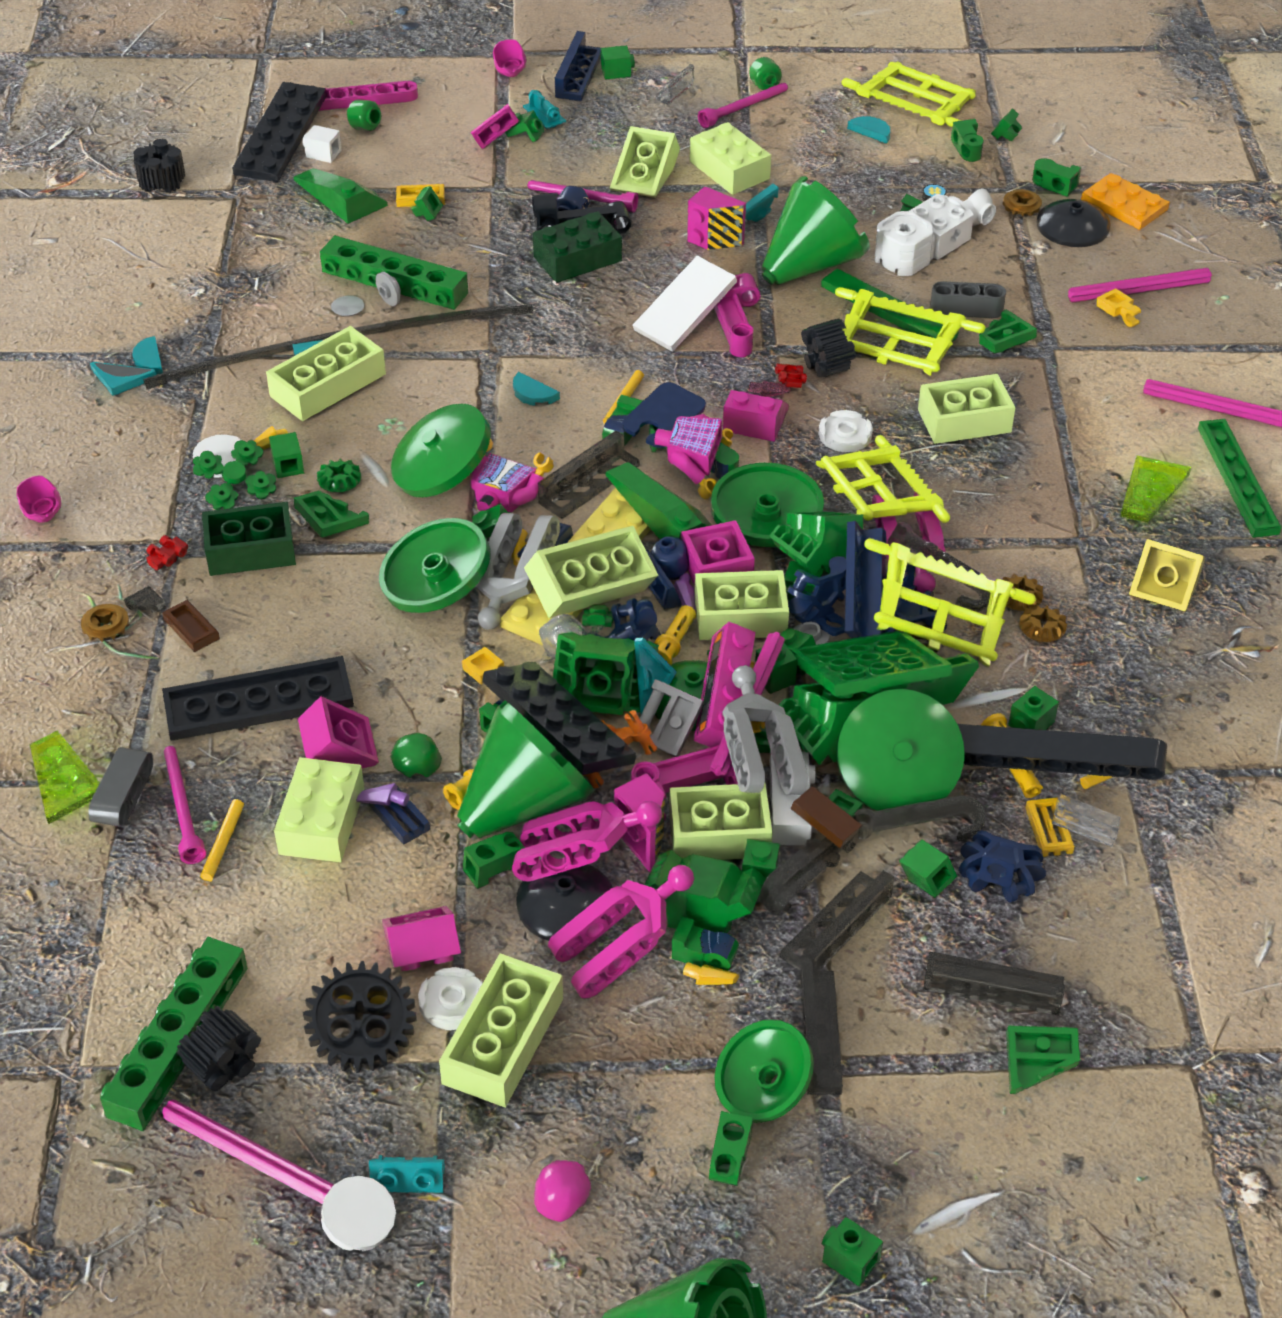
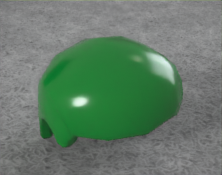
M411 733L399 738L395 742L390 755L394 768L408 778H411L416 773L422 774L424 777L431 776L440 767L442 760L434 740L422 733Z

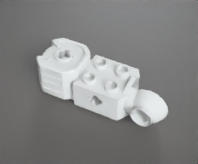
M981 188L976 190L965 201H961L955 196L948 197L936 194L910 211H900L890 215L877 225L875 262L880 263V259H882V265L892 272L898 269L897 276H912L928 266L933 258L939 260L971 239L972 226L979 224L987 225L991 222L996 213V206L993 205L989 192Z

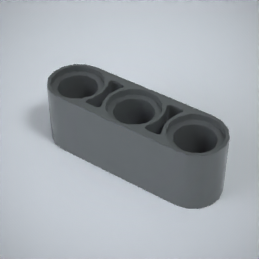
M937 282L932 287L930 309L932 308L933 312L941 311L944 315H949L951 312L962 314L965 317L998 318L1004 310L1006 289L999 284Z
M124 747L117 749L90 802L88 815L91 822L124 827L151 774L153 768V755L151 752Z

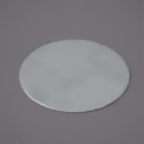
M356 296L339 297L331 305L332 311L341 316L358 314L364 308L363 300Z

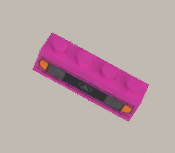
M729 621L712 636L701 700L705 703L697 718L693 741L708 747L720 745L724 736L723 710L727 704L742 695L741 689L737 688L732 681V674L739 666L746 665L750 667L756 632Z

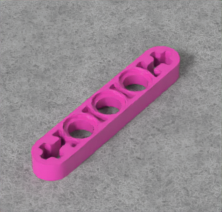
M398 81L326 89L327 97L319 111L348 108L357 99L374 101L377 105L410 102L418 98V87L413 81Z

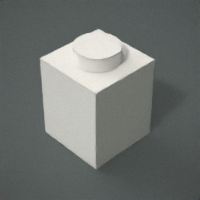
M314 125L303 137L306 157L332 163L342 151L340 131Z

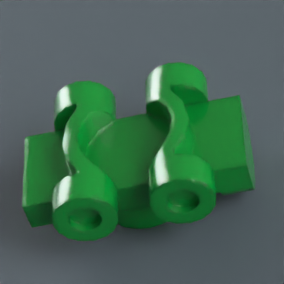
M599 604L591 605L590 609H585L582 616V626L612 628V622L614 621L609 607Z

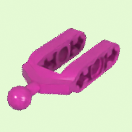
M879 494L873 495L872 504L885 502ZM933 511L915 512L924 546L908 547L910 552L914 554L921 552L926 558L931 555L936 561L944 560L946 550L939 519ZM895 516L874 518L876 527L883 528L886 531V543L889 546L891 543L902 545ZM886 554V559L889 561V555ZM915 567L916 576L913 585L917 586V591L925 593L926 590L933 591L936 587V580L933 575L927 573V570Z
M593 801L532 819L526 822L522 828L520 841L525 848L515 854L512 865L513 874L518 879L528 882L597 861L603 852L609 851L628 830V827L637 824L653 827L659 824L663 815L662 809L653 801H645L640 804L637 811L624 814L613 802L603 805ZM558 824H566L572 830L562 832L556 826ZM552 851H560L565 855V857L562 859H557L552 857L549 853Z
M677 865L669 871L668 880L658 889L627 880L621 886L611 888L550 938L548 947L557 961L565 962L577 956L626 916L635 905H637L645 917L644 920L629 928L573 975L571 983L581 998H591L600 993L656 946L658 939L666 933L665 899L675 891L688 890L694 883V874L688 866Z

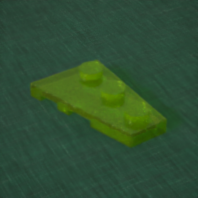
M1137 455L1120 517L1148 523L1189 477L1192 467Z
M58 730L29 744L48 824L91 802L100 782Z

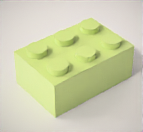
M730 123L720 124L715 128L690 137V162L732 195L770 179L771 154Z
M992 374L923 384L920 388L918 411L934 444L1011 433L1015 406L999 375Z
M783 570L695 573V606L699 640H712V636L729 621L756 632L755 638H767L769 633H781L788 628L789 607Z
M299 757L274 829L279 855L342 862L360 802H357L356 799L365 790L361 765Z
M764 783L760 793L741 792L738 784L670 788L669 816L673 851L681 858L696 854L719 860L744 859L747 839L772 842V826L766 783Z

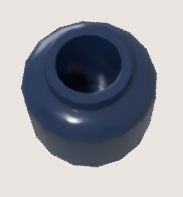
M566 186L556 199L558 211L584 209L590 206V200L585 190L577 186Z
M664 537L652 546L650 552L669 580L679 579L681 575L688 571V553L684 541L675 537Z

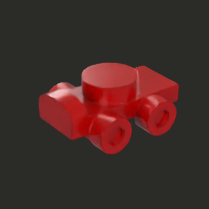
M776 364L775 373L779 374L778 380L786 387L801 388L802 384L806 383L807 375L803 373L802 365Z
M164 535L159 541L162 547L159 548L154 544L148 546L146 552L149 556L146 557L149 566L155 570L161 569L164 565L170 567L177 561V556L182 558L187 554L188 544L178 537L171 539L169 536Z

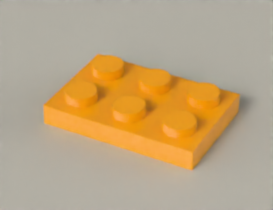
M1113 173L1108 174L1082 192L1081 200L1098 206L1105 213L1139 230L1169 209L1170 204L1169 201L1161 198L1159 195L1153 194Z

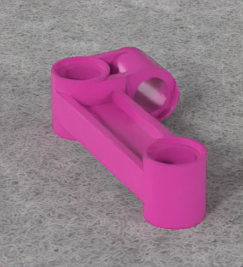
M743 273L735 275L737 283L714 307L729 343L730 353L736 357L749 356L753 349V327L748 323L742 307L755 305L761 297L754 277L751 274Z
M719 745L656 763L639 762L631 771V780L647 773L655 783L658 782L662 785L665 793H669L672 787H690L722 777L726 785L738 784L733 765H731L726 776L721 775L718 777L710 770Z

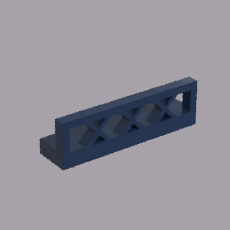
M576 31L555 76V98L582 101L599 64L601 48L586 46V35L583 31ZM579 77H582V78H583V79L578 80V81L575 80L576 78H579ZM577 89L579 92H571L570 90Z
M856 521L847 522L845 632L851 639L885 633V630L877 629L879 623L875 622L874 615L880 612L883 591L882 580L886 576V555L866 549L864 543L869 538L886 543V531L883 528L863 530Z

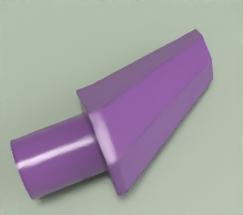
M684 573L679 577V580H676L673 586L682 602V606H691L696 611L694 587L690 585L691 576Z
M392 783L363 790L358 795L356 801L386 806L394 802L406 806L409 794L398 791L397 785Z

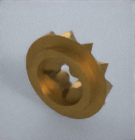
M1018 189L1005 194L1003 205L1005 210L1008 212L1012 211L1013 215L1020 214L1023 217L1027 214L1032 216L1033 213L1040 211L1042 199L1032 191Z
M1013 574L1011 578L1003 577L1002 580L1013 583V589H1024V591L1032 593L1036 597V601L1032 605L1013 600L1009 597L1006 607L1025 611V608L1032 609L1035 604L1038 606L1043 600V586L1037 584V579L1029 580L1026 574L1023 577H1018L1016 574Z
M115 604L95 606L88 610L81 619L83 634H87L90 640L99 638L101 642L106 638L115 640L116 634H125V628L129 626L128 613L124 608Z
M1037 604L1032 609L1025 608L1023 615L1020 616L1019 625L1022 632L1027 637L1039 642L1056 641L1065 634L1067 629L1066 616L1060 615L1059 609H1049L1048 604L1044 608L1039 607ZM1041 619L1047 620L1044 627H1041Z

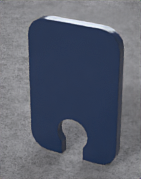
M666 382L658 386L624 418L623 429L634 437L639 433L640 428L647 424L654 425L659 429L672 431L678 417H691L702 414L705 410L706 402L702 397L672 382ZM656 432L646 438V443L653 447H665L655 445Z

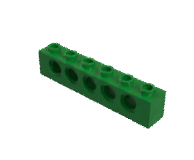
M336 235L320 250L321 267L324 273L377 288L376 275L386 272L397 280L401 289V295L453 310L457 308L468 294L467 272Z
M207 937L202 946L193 952L190 964L184 973H180L177 976L172 991L166 1000L163 999L159 1003L156 1015L150 1024L141 1030L138 1042L130 1054L127 1053L123 1057L119 1070L112 1081L107 1082L103 1087L100 1100L106 1118L144 1131L185 1067L182 1058L177 1054L179 1050L177 1046L180 1045L179 1040L185 1034L191 1037V1032L195 1031L196 1027L202 1024L199 1018L205 1011L209 1012L210 1008L214 1009L216 1006L222 1009L246 973L248 967L243 948Z

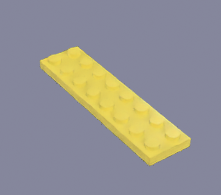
M615 488L567 543L629 526H634L642 541L651 529L617 488ZM533 587L530 594L518 598L501 617L500 627L550 649L558 640V634L564 633L583 609L548 618Z

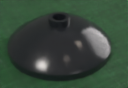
M1078 199L1054 201L1043 207L1037 217L1038 230L1044 237L1054 243L1069 247H1087L1098 244L1108 236L1111 226L1109 217L1101 208L1090 202Z
M587 864L534 881H522L516 897L517 912L521 922L530 932L549 941L556 932L613 887L601 871Z

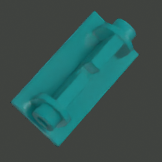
M531 90L529 92V103L523 105V108L527 112L534 110L546 129L554 128L566 122L560 115L559 108L545 100V97L539 90Z
M379 1155L378 1159L369 1160V1177L385 1186L388 1192L443 1193L444 1191L443 1174L445 1172V1159H438L437 1155H433V1157H412V1160H405V1157H383V1155Z

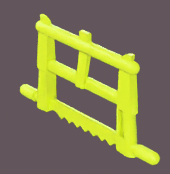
M898 61L890 62L888 67L873 75V78L864 84L849 78L842 80L844 87L855 90L860 96L866 98L874 96L876 99H882L883 102H890V105H897L900 108H905V110H912V113H919L920 116L930 117L931 122L940 126L946 123L952 127L953 122L961 121L951 116L954 112L960 111L969 99L972 100L976 96V90L963 88L947 82L935 74L928 75L902 65ZM902 74L923 83L918 87L894 77ZM888 84L913 93L914 97L919 99L923 97L940 103L942 106L936 111H932L879 90ZM934 86L956 95L950 99L928 89Z
M838 287L835 290L836 296L852 301L855 300L850 314L845 315L846 329H842L845 331L847 341L853 342L856 352L878 357L877 362L886 365L889 360L923 369L926 374L931 376L932 372L940 370L939 363L953 345L952 340L961 327L964 330L976 333H983L986 329L984 324L966 320V317L962 314L950 312L949 315H944L941 311L933 312L932 308L924 309L923 306L906 305L905 301L897 302L896 299L888 300L887 297L878 298L874 296L873 292L860 289L858 293L843 287ZM870 306H875L941 323L943 326L937 338H932L863 319ZM857 329L890 337L883 348L851 340ZM900 340L931 348L926 359L894 351Z
M878 435L875 438V443L880 449L865 452L858 451L833 457L823 456L821 461H816V465L819 468L826 469L837 483L833 485L834 491L837 494L844 493L857 509L856 514H862L866 521L878 517L906 515L907 513L933 511L942 523H947L950 520V514L944 508L943 500L936 493L931 494L932 489H927L928 484H923L924 479H919V474H915V469H911V465L907 464V460L901 459L898 447L896 445L891 446L882 435ZM892 463L919 496L896 499L883 483L880 475L876 474L870 466ZM857 467L865 476L863 479L849 482L840 469ZM872 485L885 502L867 505L856 490Z
M872 538L867 539L864 543L868 550L882 555H889L887 578L882 580L883 591L880 612L874 615L875 622L879 623L877 629L886 630L890 627L929 640L927 647L938 651L940 645L979 657L980 662L989 667L990 661L993 662L998 657L995 647L1002 625L1005 623L1002 617L1009 597L1028 605H1032L1036 601L1034 594L1017 588L1013 589V583L1001 579L989 580L983 573L977 575L972 569L967 572L962 566L956 568L952 562L947 565L942 559L936 561L931 555L926 558L921 552L917 554L911 553L910 548L901 544L891 543L889 546L887 543ZM909 564L990 592L986 615L903 587L902 583L906 565ZM901 598L936 610L932 629L895 617L898 599ZM947 614L983 626L980 645L943 633Z

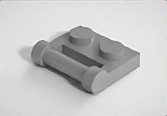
M655 679L651 687L653 691L640 716V720L649 727L664 695L671 697L653 735L650 734V737L657 746V749L678 757L705 702Z

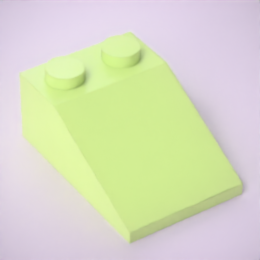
M630 126L610 190L623 193L627 191L634 192L641 196L656 198L673 171L680 151L675 133Z

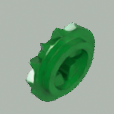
M341 458L336 462L329 460L328 465H321L320 471L317 472L318 484L321 488L330 492L349 491L356 487L361 480L359 465H354L352 460L346 462Z

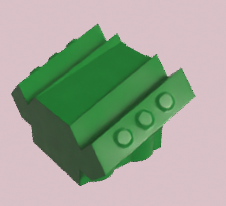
M827 511L787 513V524L777 525L769 537L777 548L812 574L816 575L820 568L830 574L829 560L831 558L842 556L846 559L847 522L856 521L863 529V515Z
M574 632L558 634L553 678L591 712L623 715L624 712L635 710L637 713L641 712L633 640L629 638H605L594 634L580 636ZM647 641L658 652L659 645Z
M812 683L794 686L793 698L783 699L779 706L783 707L785 714L791 717L801 748L806 753H809L820 765L827 755L834 763L837 761V742L845 720L860 703L872 695L859 692L854 693V696L851 698L842 699L835 697L821 684Z
M671 849L658 856L644 885L658 889L668 880L669 871L677 865L688 866L694 874V883L688 890L675 891L665 899L666 915L668 918L667 927L677 929L681 917L684 916L695 920V926L713 932L728 933L732 928V920L752 913L766 878L754 867L741 871L732 862L696 854L681 858Z

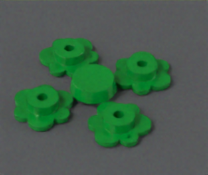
M243 440L237 441L234 444V450L231 451V456L236 461H230L225 466L221 463L222 457L214 455L211 451H203L200 456L193 459V473L195 475H204L205 478L210 479L214 474L222 473L223 479L227 482L220 486L217 484L212 485L211 491L205 495L206 502L212 504L215 510H220L221 508L230 509L235 506L238 493L233 491L231 484H239L245 480L248 486L247 492L251 495L255 494L259 499H265L269 496V493L276 491L275 475L257 471L255 475L247 476L245 466L248 464L256 465L258 458L263 456V449L260 446H256V442L253 440L248 442Z

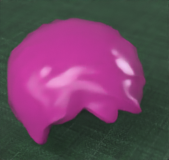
M507 39L498 42L494 46V65L499 74L515 77L526 67V55L518 41Z
M40 475L32 476L23 480L17 486L16 496L20 509L29 520L48 522L52 520L61 508L60 493L47 478Z
M556 1160L544 1167L537 1178L534 1191V1204L537 1211L548 1219L562 1222L569 1219L578 1208L584 1206L591 1190V1183L585 1173L584 1166L576 1161Z

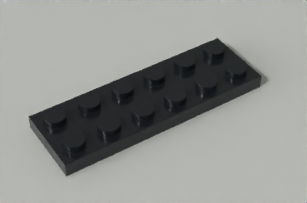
M282 82L233 165V174L278 182L327 97L326 88Z
M343 656L162 688L170 741L300 717L321 696L346 708L354 707Z
M524 662L521 665L501 666L494 670L484 671L482 682L502 701L505 700L525 717L582 775L635 764L637 753L536 662Z

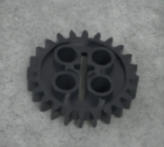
M364 961L360 962L358 970H353L351 964L347 962L346 972L341 973L334 967V978L332 979L322 975L323 988L312 986V993L316 998H306V1006L311 1010L303 1012L304 1020L309 1022L304 1025L305 1034H313L308 1039L310 1047L319 1045L316 1050L317 1056L320 1058L329 1053L327 1059L329 1066L340 1060L342 1071H345L351 1063L354 1064L356 1073H359L362 1064L366 1063L370 1071H374V1061L377 1060L384 1066H387L388 1054L399 1058L397 1045L402 1047L409 1046L405 1035H414V1026L410 1023L417 1021L416 1012L410 1011L415 1008V999L408 998L411 995L410 987L400 988L403 983L402 977L398 976L391 980V968L388 967L381 974L376 962L370 970H366ZM342 995H347L352 998V1000L345 1005H340L335 1002V1000ZM378 995L387 998L381 1005H374L369 1002L371 998ZM358 1013H364L362 1020H356ZM331 1014H335V1015H336V1016L333 1017V1018H329V1016H330ZM388 1014L391 1015L389 1019L384 1018ZM339 1028H347L351 1031L344 1038H337L333 1035L335 1030ZM374 1028L385 1030V1034L380 1038L368 1036L370 1030Z

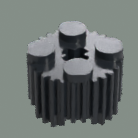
M157 139L153 142V145L149 144V146L134 150L136 175L139 187L142 190L152 192L151 188L153 190L163 189L164 192L171 193L172 190L176 191V188H180V182H182L185 176L182 152L178 147H175V145L171 146L166 139Z
M840 318L810 326L801 332L802 340L807 346L806 350L808 351L804 355L805 363L808 369L814 368L818 377L824 378L847 371L851 367L850 360L856 358L855 345L852 341H847L845 331L842 330L846 329L845 322H842Z
M216 1006L214 1009L210 1008L209 1012L205 1011L199 1018L202 1024L197 1026L195 1031L191 1032V1037L185 1034L179 1040L180 1045L177 1046L179 1049L177 1054L182 1058L184 1065L215 1092L220 1090L235 1076L244 1078L251 1072L255 1066V1062L252 1060L254 1058L253 1054L257 1052L256 1048L259 1047L261 1037L235 1012L228 1009L223 1011L219 1006Z

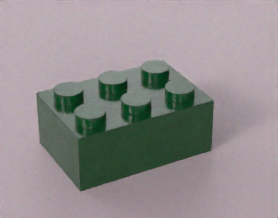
M597 211L533 232V255L552 279L558 283L621 262L622 236Z
M288 501L202 512L204 548L209 576L296 565Z

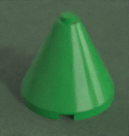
M801 176L791 186L761 267L763 271L762 277L770 285L773 283L781 285L859 259L870 249L866 233L863 231L859 235L854 225L858 220L830 190L816 180L811 185L805 183L808 180L806 176Z
M504 700L495 709L457 817L461 820L457 826L470 839L474 835L482 838L586 800L595 789L525 717Z
M716 1258L606 1311L602 1318H767V1311L760 1284L750 1283L745 1273L751 1272L749 1265L738 1259Z

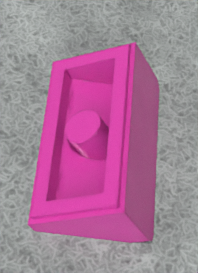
M507 104L470 133L483 149L518 123L519 120Z

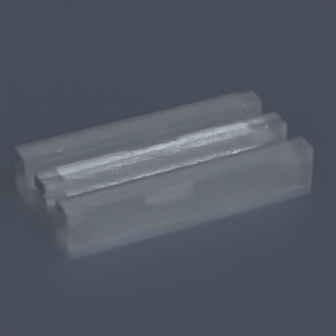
M1060 794L1056 802L1055 816L1052 819V824L1112 847L1117 839L1121 817Z

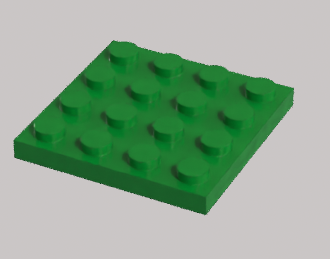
M902 631L791 649V652L797 658L796 665L835 697L842 699L851 698L854 696V693L859 692L879 693L883 691V688L887 687L907 688L915 682L936 683L943 677L952 676L951 663Z

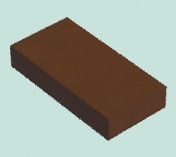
M188 599L162 612L164 621L193 652L220 639L219 632Z
M813 786L798 797L791 806V810L839 848L852 839L862 827L858 821Z

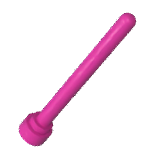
M786 83L778 84L718 109L705 108L698 112V121L703 128H709L716 124L718 118L787 91L788 85Z
M530 180L527 184L530 190L557 193L558 195L566 187L564 185ZM584 189L589 200L605 203L622 202L627 206L628 212H635L637 209L638 193L627 191L626 194L616 195Z
M167 746L164 749V757L182 833V839L178 845L180 859L186 864L199 863L206 856L204 842L195 835L176 749L173 746Z

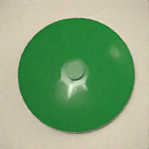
M452 404L429 413L411 427L399 442L391 462L393 480L406 494L413 497H431L455 487L474 471L488 449L491 438V428L488 420L480 410L469 404Z
M753 463L735 468L719 479L711 495V513L715 523L720 524L736 520L747 544L759 547H777L769 535L777 525L787 524V513L822 512L824 510V497L818 484L804 472L778 463Z
M444 518L420 525L401 537L386 554L379 571L380 587L388 601L402 611L425 613L447 607L467 595L484 576L490 562L489 543L481 529L476 524L465 519Z
M887 690L864 700L847 717L838 737L837 764L846 787L863 805L885 815L911 816L937 806L954 789L963 769L964 742L955 719L937 700L914 690Z

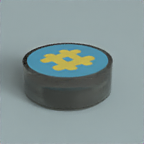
M929 184L923 188L922 200L926 201L936 194L946 195L947 190L941 185Z

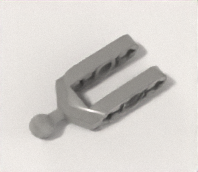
M502 513L488 541L491 553L488 568L480 582L476 585L491 600L488 607L483 608L478 614V622L483 629H495L500 624L501 617L498 611L501 604L530 594L533 585L524 567L537 551L555 546L560 533V522L557 516L541 515L538 517L517 565L514 579L502 578L521 535L522 520L520 515L515 513Z
M739 666L732 674V681L737 688L741 689L743 696L727 704L723 710L724 735L738 787L741 792L760 793L764 787V768L750 722L757 721L765 722L767 739L783 792L788 795H802L807 790L808 773L792 719L785 714L783 707L759 694H755L753 686L756 682V673L749 666Z

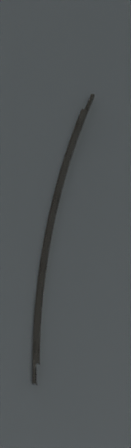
M532 304L510 307L503 305L389 321L356 327L354 329L363 335L479 317L505 314H532L533 306ZM340 331L269 345L145 378L143 379L146 389L167 384L166 378L169 377L172 381L219 367L293 350L292 344L325 340Z

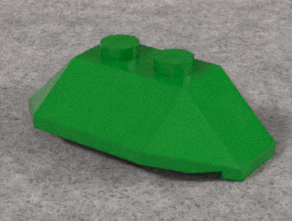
M967 653L945 658L946 661L952 664V676L943 677L936 683L921 681L912 683V686L907 688L893 686L883 688V691L894 689L914 690L932 697L942 705L954 703L979 668L977 660Z

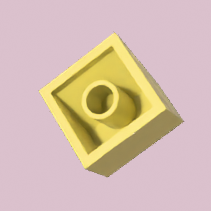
M1147 539L1129 595L1186 612L1196 588L1205 557Z

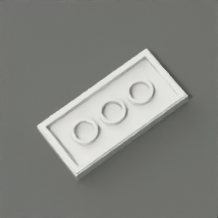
M696 256L633 324L634 331L673 352L737 283L736 276Z

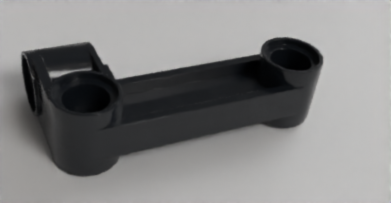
M557 193L532 195L534 222L537 231L597 211L601 213L619 234L627 232L632 224L627 206L622 202L616 201L602 207L558 211Z

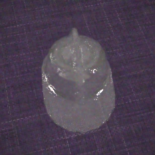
M558 614L539 629L541 642L545 649L542 661L546 662L555 659L558 634L574 632L580 636L595 635L603 629V626L598 625L585 628L572 615Z

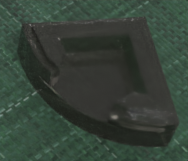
M150 586L124 599L125 606L135 612H138V610H151L154 613L166 609L165 601Z

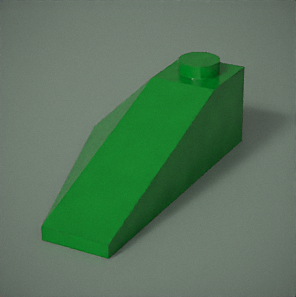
M315 168L294 176L296 183L347 224L388 206L387 201L377 193L348 178Z
M626 462L606 471V477L659 539L675 537L682 540V531L712 525L700 510L631 463Z

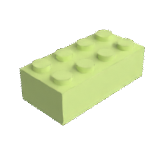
M349 326L266 371L270 397L303 422L386 375L384 350L352 326Z
M634 526L539 550L524 567L548 618L643 592L658 576Z
M500 953L439 1060L442 1085L506 1108L563 1001V976Z

